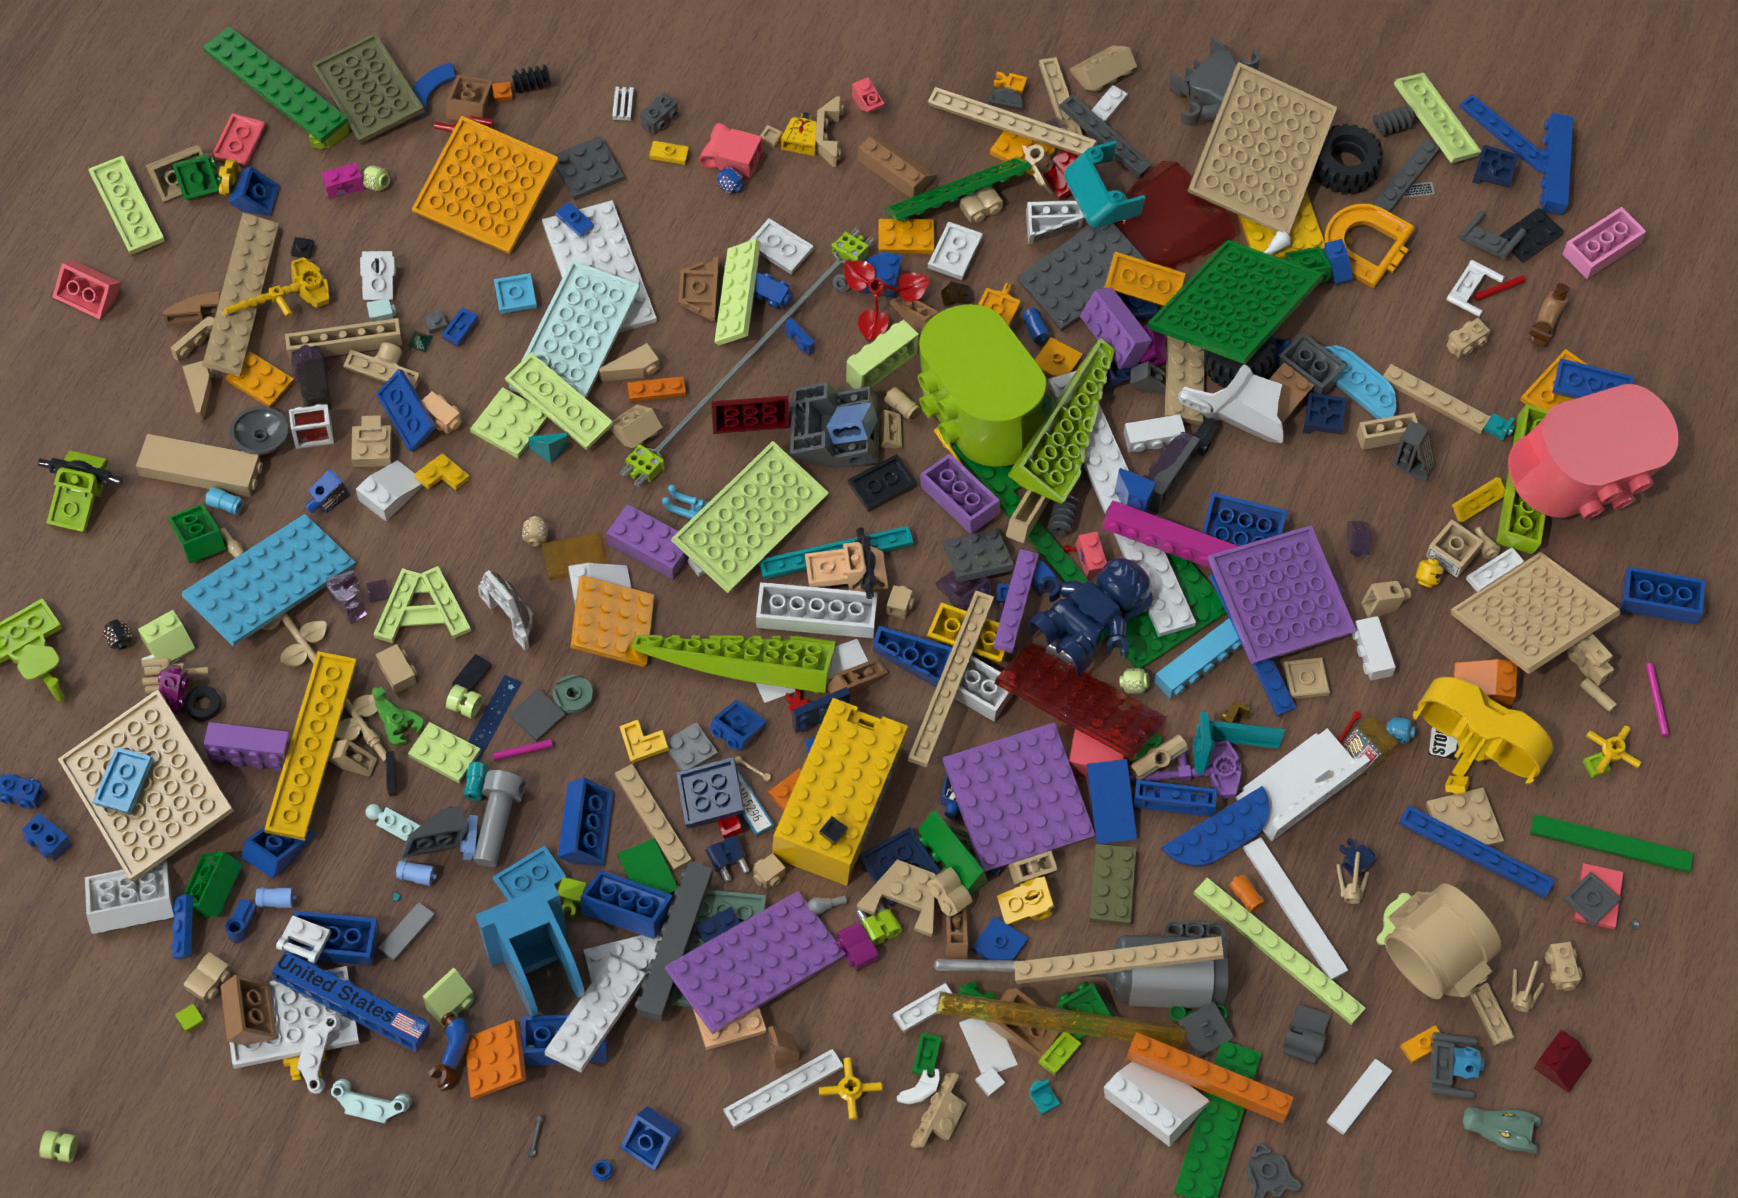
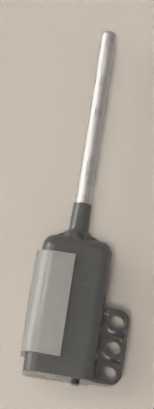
M1172 921L1165 926L1164 936L1123 935L1117 939L1114 949L1211 938L1213 937L1211 934H1216L1222 938L1224 959L1161 967L1132 968V970L1088 976L1105 977L1113 987L1115 998L1119 1002L1128 1003V1006L1171 1008L1172 1006H1183L1184 1008H1201L1212 1001L1216 1005H1224L1228 990L1229 958L1224 927L1216 922ZM1169 933H1175L1177 936H1172ZM936 959L934 968L937 971L1015 973L1014 962L1018 961Z

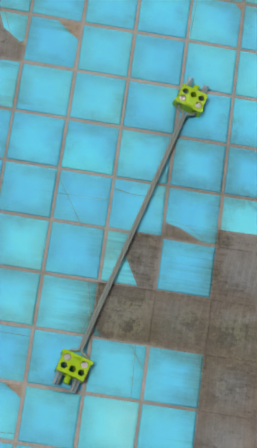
M855 228L850 234L845 231L835 243H832V253L837 261L656 449L645 448L638 444L637 448L625 459L626 467L620 472V475L625 477L630 471H633L630 474L632 478L635 479L638 475L640 476L634 482L639 487L645 480L651 482L662 470H665L664 460L660 451L841 263L845 264L846 260L863 261L869 255V247L875 241L874 238L869 237L863 242L865 240L863 236L860 235L856 238L860 230Z

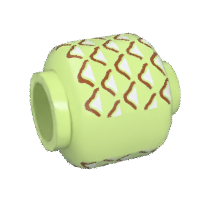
M371 165L362 173L363 185L368 189L382 191L389 185L390 177L384 168Z
M1142 668L1126 669L1123 676H1120V687H1124V691L1127 694H1142L1146 688H1149V674L1145 673Z

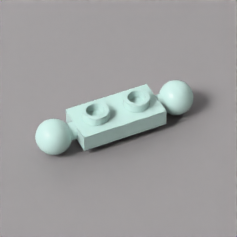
M371 804L366 808V816L369 819H379L376 824L377 826L404 841H407L409 834L420 827V825L387 807L384 812H382L381 807L377 804Z

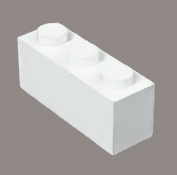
M1179 414L1126 423L1123 434L1128 452H1142L1147 449H1160L1171 445L1178 446L1186 432L1181 415Z
M1378 616L1355 621L1356 632L1352 634V637L1357 641V652L1359 657L1363 659L1364 673L1368 674L1370 681L1393 676L1396 667Z

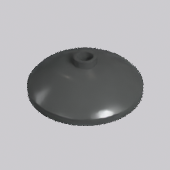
M265 406L252 407L242 411L235 417L230 427V436L234 445L242 452L264 455L277 450L283 445L288 436V424L285 417L273 408Z

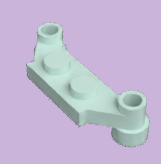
M346 1079L337 1080L331 1089L332 1096L337 1098L344 1107V1114L386 1123L389 1117L406 1111L412 1103L410 1096L404 1093L399 1094L393 1101L351 1092V1084Z

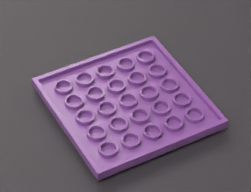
M1312 525L1211 554L1207 557L1251 665L1356 632V628Z
M1055 722L942 758L979 865L984 872L1095 836Z

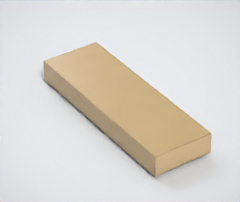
M1485 983L1472 988L1473 991L1470 997L1494 1046L1514 1040L1515 1037L1489 984Z

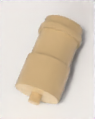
M897 387L887 392L885 402L900 412L905 419L912 420L920 411V407L916 402L910 400Z

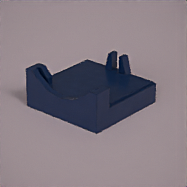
M1483 145L1472 182L1480 184V180H1484L1509 188L1519 154Z
M1309 392L1306 402L1303 433L1310 434L1311 430L1342 434L1346 398Z

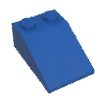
M264 826L246 839L242 858L274 879L299 855L315 836V832L308 828L305 840L265 833Z

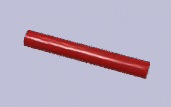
M1522 275L1478 292L1473 297L1475 301L1481 300L1524 283L1525 277Z

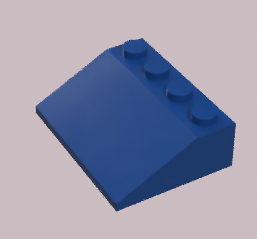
M1212 492L1202 533L1236 546H1242L1282 534L1288 510Z

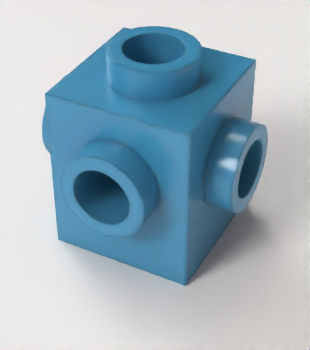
M1454 1047L1453 1075L1461 1076L1465 1079L1479 1078L1480 1070L1483 1071L1484 1058H1481L1479 1050L1473 1047Z

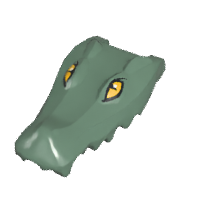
M1468 1107L1465 1110L1463 1125L1466 1131L1471 1130L1480 1133L1481 1137L1488 1139L1489 1142H1495L1497 1146L1503 1147L1506 1150L1537 1153L1538 1146L1531 1143L1533 1127H1540L1542 1124V1119L1521 1110H1483L1476 1107Z

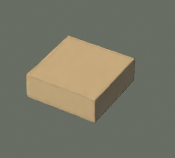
M767 125L760 135L762 136V143L775 149L781 140L783 132Z

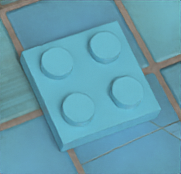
M531 273L494 279L500 314L537 308Z

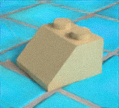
M636 404L614 419L613 425L609 429L624 446L637 448L638 444L642 445V441L657 435L658 430L663 427L652 408Z

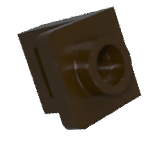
M951 281L941 291L944 306H948L952 302L966 305L972 302L969 285Z

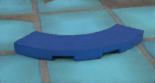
M452 62L430 70L414 85L412 90L425 112L413 118L427 116V102L434 89H438L448 82L455 81Z

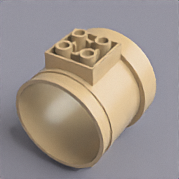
M1445 883L1440 884L1432 892H1416L1388 918L1395 926V929L1384 939L1387 952L1401 973L1418 990L1433 999H1440L1444 995L1456 997L1470 995L1473 991L1472 988L1487 980V975L1492 972L1487 963L1502 949L1500 937L1485 913L1466 894L1456 887Z

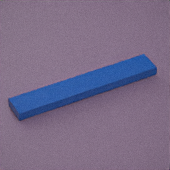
M1473 94L1460 103L1459 107L1515 154H1519V157L1538 173L1541 172L1542 164L1545 162L1542 159V151Z

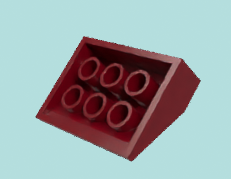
M789 396L712 401L713 434L789 428Z

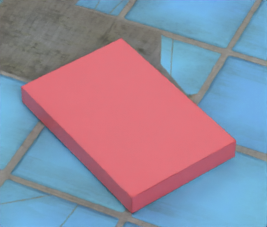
M232 113L211 156H215L217 161L224 163L228 159L237 160L236 163L239 164V167L247 168L267 126L266 122Z
M1583 863L1580 881L1588 873L1592 872L1620 897L1623 872ZM1619 903L1596 926L1614 930ZM1575 911L1574 921L1589 924Z

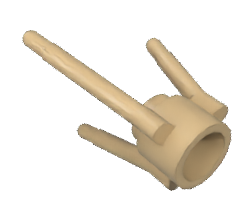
M1356 852L1353 884H1348L1347 888L1344 885L1340 864L1336 865L1341 897L1344 898L1346 903L1358 904L1360 900H1363V893L1369 876V872H1365L1361 887L1359 888L1357 881L1360 852Z
M1538 961L1534 962L1525 991H1520L1519 994H1517V969H1513L1511 1003L1514 1004L1513 1008L1518 1011L1529 1012V1010H1533L1534 1003L1544 987V983H1541L1531 998L1532 995L1529 992L1536 974Z

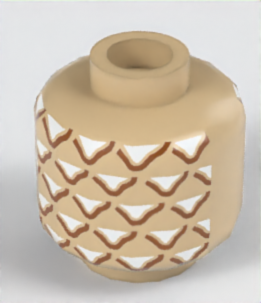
M533 516L524 522L522 539L529 546L537 547L539 544L546 542L548 525L544 519Z

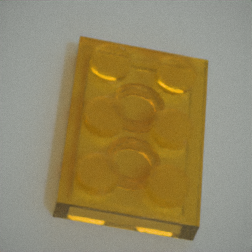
M598 532L541 544L550 581L569 577L568 566L583 563L606 564Z

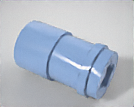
M406 860L399 861L396 870V878L431 886L437 874H434V866L410 863Z
M261 888L256 890V906L260 908H292L293 900H296V895H293V888Z

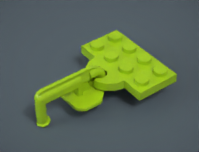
M42 598L0 622V664L11 659L14 663L18 664L17 668L24 679L35 680L41 677L58 702H63L64 694L58 684V679L53 678L49 671L59 665L60 659L55 650L47 646L45 638L61 630L62 627Z

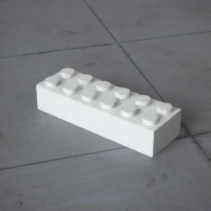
M760 582L756 628L873 638L877 593H874L872 599H867L866 592Z

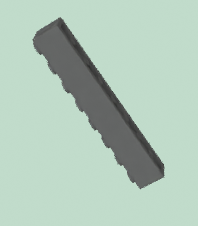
M689 861L687 868L684 867L680 877L682 879L681 886L677 885L674 893L676 900L674 904H670L668 923L664 922L661 930V934H663L662 940L657 941L655 947L656 957L650 961L648 971H650L649 977L644 978L642 997L638 996L635 1004L639 1017L662 1023L675 987V982L669 976L665 967L687 952L713 877V868Z

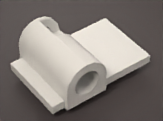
M362 251L360 272L363 282V300H381L385 298L393 300V276H396V260L393 257L392 251Z

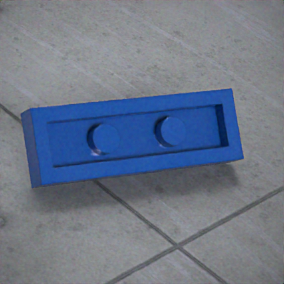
M188 894L176 897L173 904L172 959L180 960L191 956L193 895Z

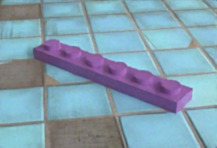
M1019 550L993 649L1013 653L1038 560V553Z

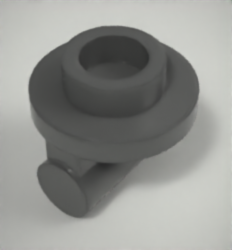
M843 273L835 274L832 280L833 287L839 292L847 291L849 286Z

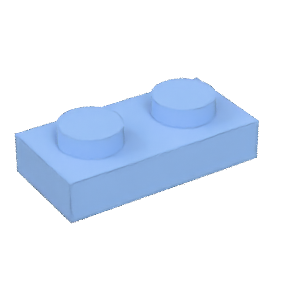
M469 815L466 821L468 828L460 846V852H463V860L471 861L475 854L478 819L476 815Z

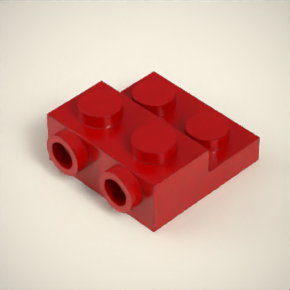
M1064 150L1052 158L1053 167L1044 174L1052 191L1060 201L1072 193L1064 178L1065 169L1078 158L1076 154Z

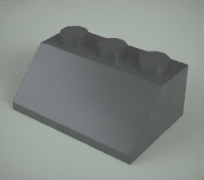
M1304 332L1279 355L1277 368L1279 369L1285 362L1314 385L1311 393L1324 395L1333 388L1347 366Z

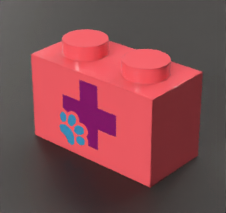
M1098 532L1079 535L1075 545L1084 575L1087 579L1097 577L1107 563Z

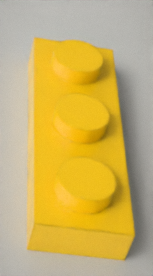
M1494 478L1452 504L1457 520L1464 522L1503 498L1505 488L1501 478Z

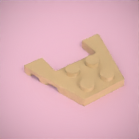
M897 859L860 900L857 909L874 915L881 897L921 911L914 931L931 937L933 933L934 896L930 893L927 882L935 877V873Z

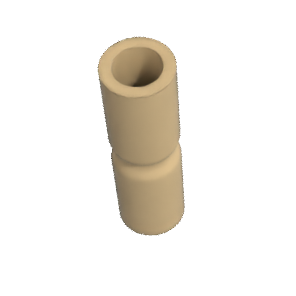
M1586 678L1581 683L1580 687L1591 697L1595 698L1609 713L1617 706V703L1605 692H1602L1589 678Z

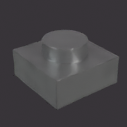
M442 310L424 315V320L430 334L445 330L448 327Z

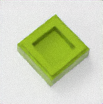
M1602 752L1583 760L1592 778L1611 770L1609 765L1603 773L1596 770L1604 757Z
M194 1004L175 1014L186 1033L204 1023V1019Z

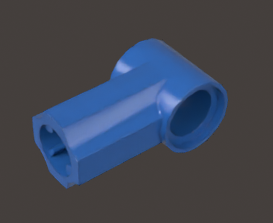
M240 900L232 917L226 922V932L229 940L233 943L242 942L246 938V930L257 909V906L249 900ZM240 928L239 931L232 932L233 929Z

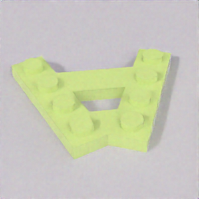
M439 566L421 574L402 568L373 635L376 639L393 643L399 627L445 624L453 639L471 632L463 612ZM417 593H429L435 605L409 606L413 595Z

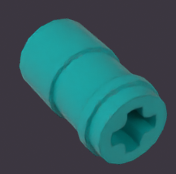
M471 762L468 764L467 781L464 788V797L471 801H480L484 795L482 789L488 772L487 765L481 762Z

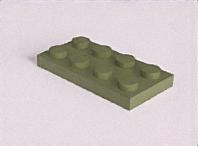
M1096 844L1089 915L1090 922L1130 926L1136 848Z

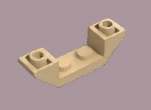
M837 96L817 110L815 151L833 167H836L837 159L840 160L841 149L837 148V141H827V133H824V129H828V122H839V115H843V104H840V97Z

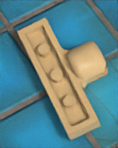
M388 342L381 344L377 355L374 357L350 350L343 366L346 370L384 383L398 369H402L414 389L421 377L418 372L398 366L402 351L398 346Z

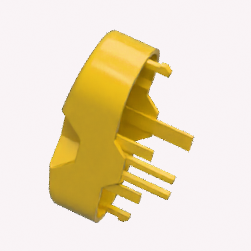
M1439 677L1435 679L1418 703V710L1414 711L1412 715L1414 720H1417L1419 715H1421L1431 727L1457 740L1459 749L1454 757L1458 759L1461 753L1463 755L1452 771L1456 776H1464L1474 760L1477 762L1493 760L1503 769L1517 776L1528 778L1525 782L1528 785L1533 783V778L1539 775L1553 752V743L1550 736L1535 720L1523 711L1503 707L1491 700L1479 686L1458 678Z

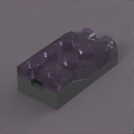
M1181 432L1179 436L1170 442L1167 448L1163 447L1159 454V460L1157 462L1154 461L1149 468L1150 473L1147 476H1143L1156 482L1152 503L1149 507L1151 511L1157 514L1160 512L1195 461L1200 442L1199 438L1189 433Z

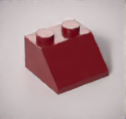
M1561 1029L1541 1055L1534 1069L1569 1093L1592 1060L1579 1041Z

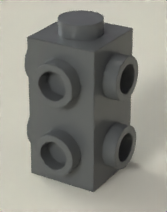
M666 93L656 97L648 108H644L640 114L642 128L654 135L659 130H663L666 124L677 116L678 102Z

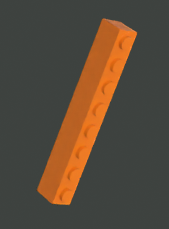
M1138 1032L1134 1036L1126 1057L1130 1061L1282 1124L1294 1098Z

